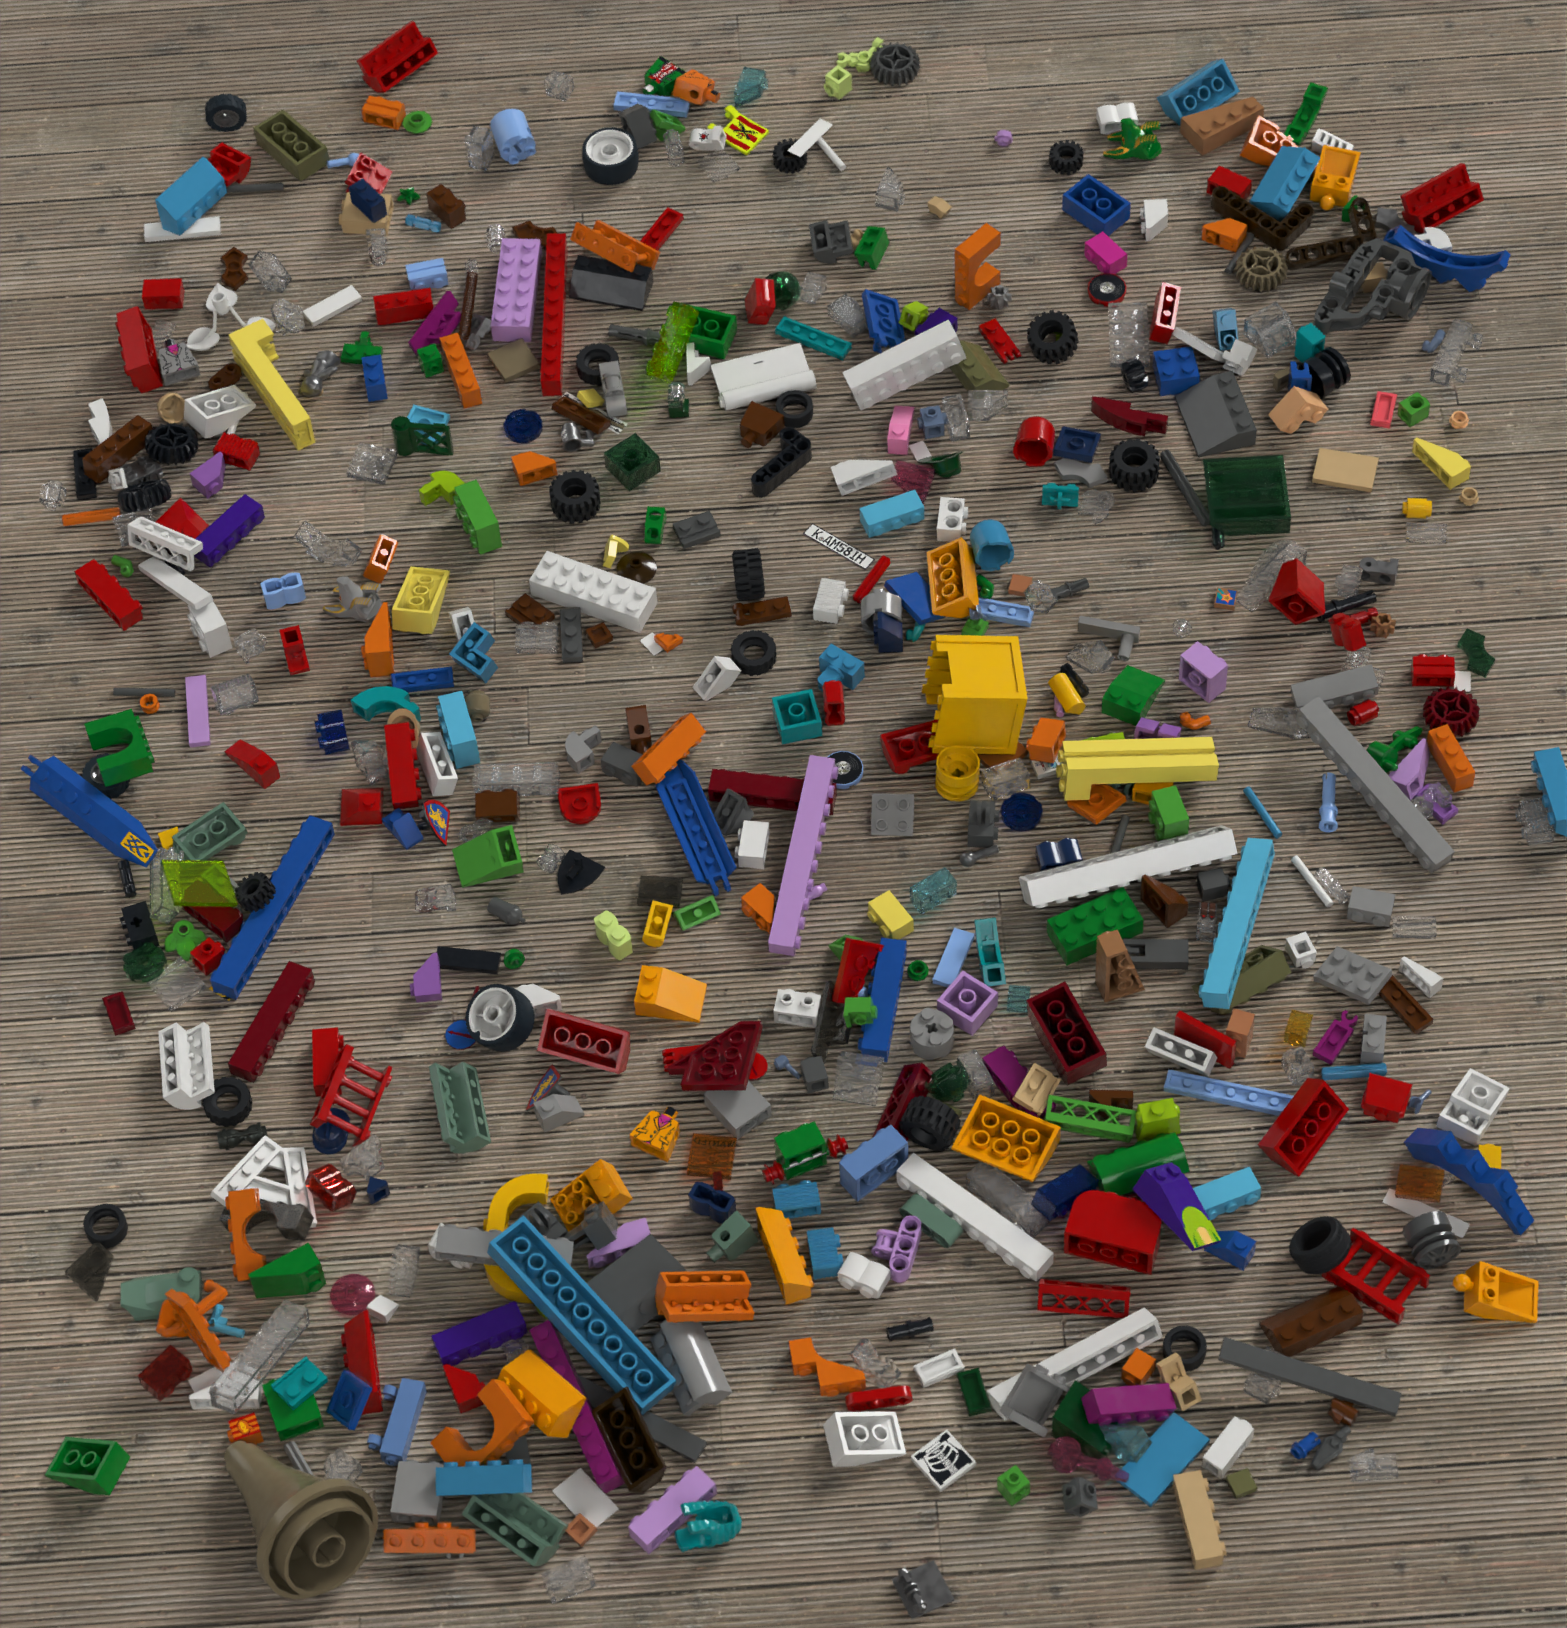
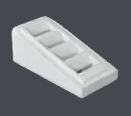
M1318 129L1312 140L1311 150L1321 153L1323 145L1353 150L1354 145L1327 131Z
M1406 957L1401 958L1399 971L1427 997L1431 998L1441 990L1443 983L1441 976Z

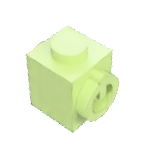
M839 65L825 75L823 86L829 97H836L840 100L852 90V74Z

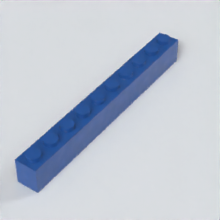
M309 815L306 822L302 823L299 834L296 838H293L287 854L282 856L278 869L273 871L270 881L276 888L273 900L269 899L270 903L268 905L265 904V908H259L257 912L254 910L250 912L248 919L243 921L239 934L232 939L227 954L225 953L222 956L218 969L213 971L210 982L214 992L237 1000L334 837L335 833L331 822Z

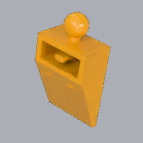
M1323 145L1320 160L1312 181L1309 201L1319 202L1320 207L1325 211L1333 209L1334 206L1344 207L1349 202L1361 152Z
M1482 1261L1467 1269L1465 1274H1458L1454 1277V1288L1459 1292H1464L1463 1312L1485 1319L1526 1323L1537 1322L1539 1281Z

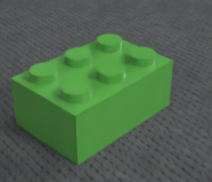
M477 479L454 487L455 496H453V500L457 507L455 512L459 520L462 519L464 522L462 526L465 533L471 536L469 539L473 549L477 548L481 555L502 547L499 523Z

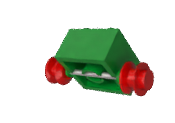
M815 1121L809 1124L804 1123L792 1131H785L774 1137L776 1161H773V1166L771 1167L764 1164L765 1169L762 1170L765 1181L770 1182L772 1185H774V1180L777 1178L783 1181L784 1177L786 1180L792 1179L826 1165L827 1155L834 1159H837V1154L840 1152L846 1155V1150L849 1149L845 1138H840L838 1134L836 1135V1140L831 1141L827 1138L825 1142Z

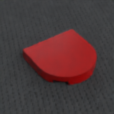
M598 783L557 789L560 812L567 821L574 824H586L593 821L601 811V798Z

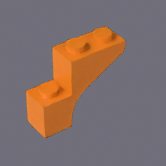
M811 1337L789 1341L793 1374L807 1376L816 1372L821 1396L834 1397L839 1393H853L866 1389V1379L863 1371L822 1358L815 1351Z

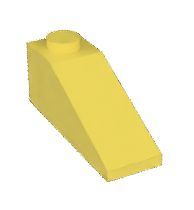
M1420 438L1414 439L1412 452L1450 490L1469 479L1471 466L1458 453Z

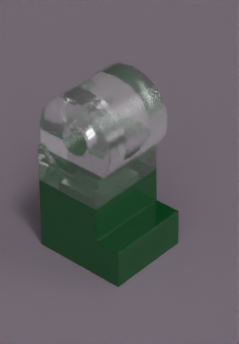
M672 382L668 385L669 418L689 417V399H685V385L681 382Z

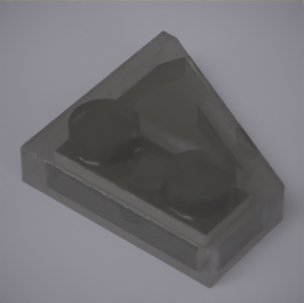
M96 1241L65 1270V1275L97 1302L114 1259L113 1255Z

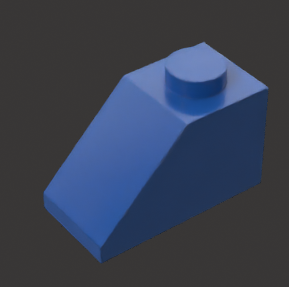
M1217 1231L1221 1239L1220 1243L1205 1247L1204 1251L1244 1271L1255 1254L1256 1241L1238 1231Z

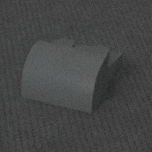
M827 220L809 224L813 253L818 261L827 264L837 263V257L854 253L848 220L828 224Z

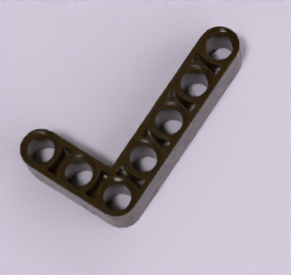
M1217 186L1213 189L1210 204L1214 211L1225 218H1231L1247 224V232L1253 233L1254 237L1271 248L1277 249V251L1287 249L1310 227L1314 210L1307 203L1299 204L1279 222L1223 186Z
M1362 197L1355 198L1349 207L1348 214L1354 236L1289 249L1285 256L1288 270H1299L1350 260L1355 251L1364 244L1363 242L1376 239L1377 235L1367 200ZM1354 206L1361 207L1363 211H1357ZM1359 224H1364L1367 229H1361ZM1345 246H1351L1353 251H1348ZM1331 249L1335 254L1330 255L1326 250ZM1308 253H1314L1316 258H1310ZM1293 256L1297 258L1298 261L1292 262L1289 259V257Z

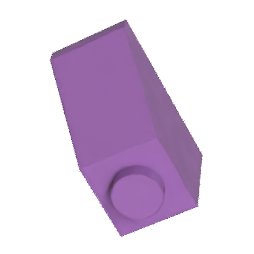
M222 452L217 453L190 473L192 485L207 499L223 488L226 465Z
M433 953L413 975L414 983H410L411 996H415L417 1003L442 1000L440 963L437 953Z

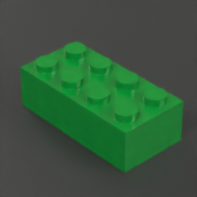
M1124 887L1047 919V935L1067 966L1095 954L1097 950V936L1103 932L1118 930L1122 940L1142 934L1144 919Z

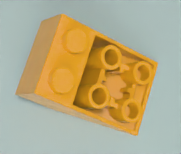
M599 1159L550 1200L569 1232L581 1224V1221L584 1220V1212H586L585 1210L594 1203L599 1204L604 1201L611 1213L614 1214L633 1200L615 1167Z

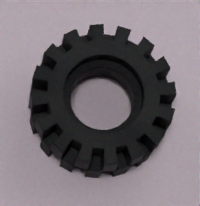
M791 138L787 142L784 139L783 143L779 141L774 146L773 162L775 168H779L780 172L785 170L786 174H788V171L794 174V170L800 172V168L804 169L805 165H807V151L801 157L797 155L793 158L784 157L793 154L787 150L798 141L797 139L794 142Z
M1062 140L1059 141V144L1057 142L1054 143V147L1051 146L1049 151V165L1051 169H1055L1056 173L1061 171L1060 175H1064V172L1070 175V172L1075 174L1076 170L1079 171L1083 166V148L1080 147V144L1077 143L1075 145V141L1069 143V140H1065V143ZM1062 156H1071L1072 158H1071V159H1062V158H1060V157H1062Z
M254 872V876L249 874L247 879L244 877L242 879L243 882H239L237 884L239 887L234 890L236 892L234 893L235 899L245 911L253 912L254 910L257 912L259 908L263 909L265 904L268 905L270 903L269 899L273 900L274 898L273 894L276 893V888L262 872Z

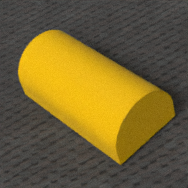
M1065 673L1056 674L1048 681L1050 688L1066 713L1080 715L1084 711L1086 705Z
M652 900L642 938L645 944L652 947L663 945L673 905Z

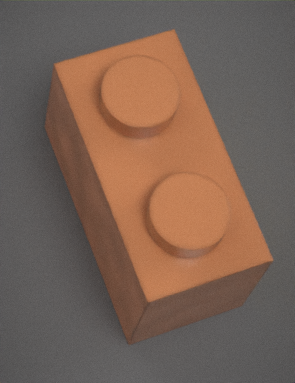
M1234 1008L1226 1029V1035L1236 1040L1235 1057L1245 1058L1253 1037L1255 1014Z

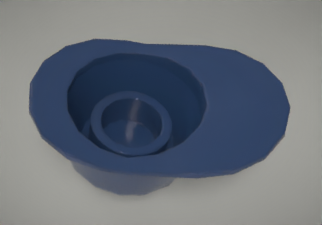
M330 1108L333 1115L350 1123V1118L345 1111L338 1108ZM329 1122L323 1123L319 1128L314 1127L313 1145L320 1153L327 1155L335 1154L346 1145L348 1132Z

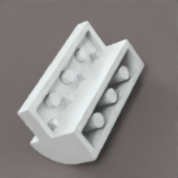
M203 1022L186 1031L178 1023H174L158 1031L163 1099L178 1109H196L202 1106V1099L215 1093L209 1026Z

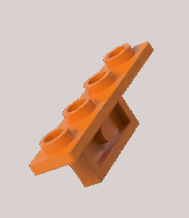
M415 1522V1526L408 1529H385L383 1531L385 1553H474L476 1551L475 1530L459 1529V1526H451V1522H438L437 1526H429V1522Z

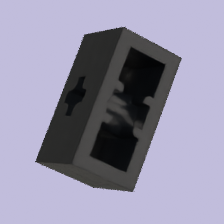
M146 901L121 908L123 917H120L123 930L128 929V934H125L128 947L133 945L134 952L138 953L160 946Z

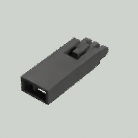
M1123 939L1129 955L1136 954V956H1130L1136 969L1188 970V939Z

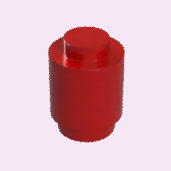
M1366 699L1352 706L1347 711V718L1353 726H1361L1378 717L1379 707L1375 701Z

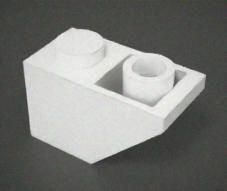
M1167 199L1144 200V208H1140V219H1144V222H1141V234H1145V241L1152 240L1167 227Z

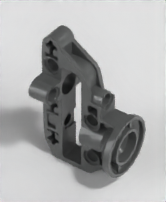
M1379 238L1366 242L1355 251L1342 272L1336 271L1333 274L1329 284V291L1315 312L1313 325L1318 330H1321L1320 332L1323 335L1328 334L1330 331L1358 330L1372 318L1379 321L1384 320L1389 311L1409 321L1417 313L1426 296L1432 271L1417 266L1411 253L1403 248ZM1382 257L1392 261L1393 263L1388 269L1386 280L1382 279L1372 293L1371 300L1367 306H1364L1358 313L1348 312L1349 306L1352 305L1353 297L1379 258Z

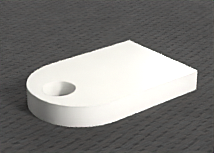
M1175 327L1172 332L1175 337L1214 360L1222 363L1226 362L1222 358L1223 352L1189 332Z

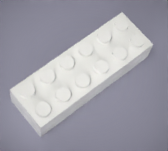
M947 320L842 373L862 411L900 391L906 390L918 382L924 381L936 373L942 372L954 364L960 363L966 359V355L950 321Z
M546 551L529 579L532 596L567 608H580L581 613L639 633L657 605L656 588Z

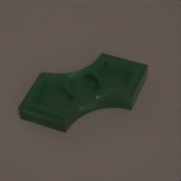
M1466 629L1457 647L1462 649L1468 656L1467 670L1486 678L1495 664V658L1485 650L1484 641L1486 636Z

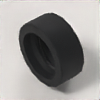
M793 390L783 393L777 399L776 412L784 415V426L801 428L812 420L813 403L808 394ZM790 404H800L806 408L804 412L797 415L787 414L783 411Z
M113 1204L97 1205L89 1210L84 1218L83 1226L87 1239L98 1248L114 1247L121 1243L127 1235L128 1225L125 1215L119 1207ZM114 1217L118 1220L119 1226L111 1234L97 1235L93 1232V1225L101 1218Z
M1184 1325L1171 1329L1165 1335L1163 1358L1165 1359L1173 1354L1171 1345L1174 1341L1183 1338L1194 1341L1198 1345L1197 1355L1189 1359L1181 1358L1185 1372L1197 1369L1204 1362L1207 1345L1205 1337L1199 1330Z

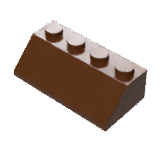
M1337 1286L1259 1322V1325L1276 1353L1292 1357L1361 1325L1363 1310L1352 1293Z

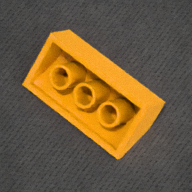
M961 537L928 551L927 563L932 613L934 615L961 619L969 616V608L976 610V605H979L972 548Z
M764 1207L755 1208L757 1230L785 1305L810 1298L811 1288L814 1287L811 1275H806L804 1269L807 1266L803 1255L799 1256L797 1252L799 1244L796 1236H791L792 1226L789 1218L785 1219L781 1210Z
M529 1349L504 1366L497 1380L504 1381L535 1421L533 1424L548 1437L567 1438L587 1399L535 1352Z

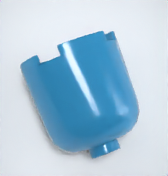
M988 519L977 523L970 532V544L974 560L981 566L982 570L995 571L999 570L1000 566L1006 562L1008 564L1011 563L1014 558V548L1002 523L997 520Z

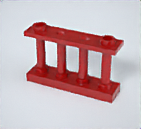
M346 1044L337 1054L310 1125L319 1128L323 1123L329 1122L355 1135L356 1138L352 1146L357 1148L362 1142L366 1143L371 1134L369 1127L384 1088H387L391 1082L392 1076L390 1073L393 1067L387 1066L380 1073L356 1061L351 1056L354 1047ZM351 1067L377 1080L374 1091L347 1078V1075L344 1074L346 1068ZM343 1085L369 1098L370 1102L367 1109L339 1096L337 1092L339 1086ZM337 1104L363 1117L360 1127L333 1115L332 1111H330L331 1106Z
M1353 1227L1350 1232L1352 1244L1348 1255L1337 1267L1323 1273L1322 1277L1335 1286H1340L1349 1291L1356 1299L1399 1325L1403 1320L1405 1312L1402 1304L1417 1285L1425 1289L1427 1288L1430 1275L1422 1267H1416L1371 1239L1366 1232L1359 1231ZM1361 1248L1371 1254V1257L1357 1275H1352L1345 1271V1267ZM1380 1260L1390 1266V1269L1376 1287H1371L1364 1283V1280ZM1399 1272L1410 1280L1395 1299H1390L1383 1292Z

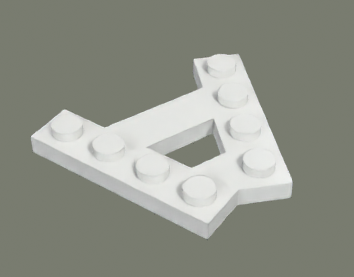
M266 1135L212 1190L210 1195L226 1207L225 1198L228 1196V1191L259 1188L261 1201L291 1210L294 1229L316 1228L317 1225L304 1147L282 1148ZM267 1167L284 1171L286 1185L259 1177V1175Z

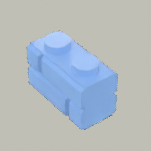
M443 258L405 265L410 290L442 288L449 285Z

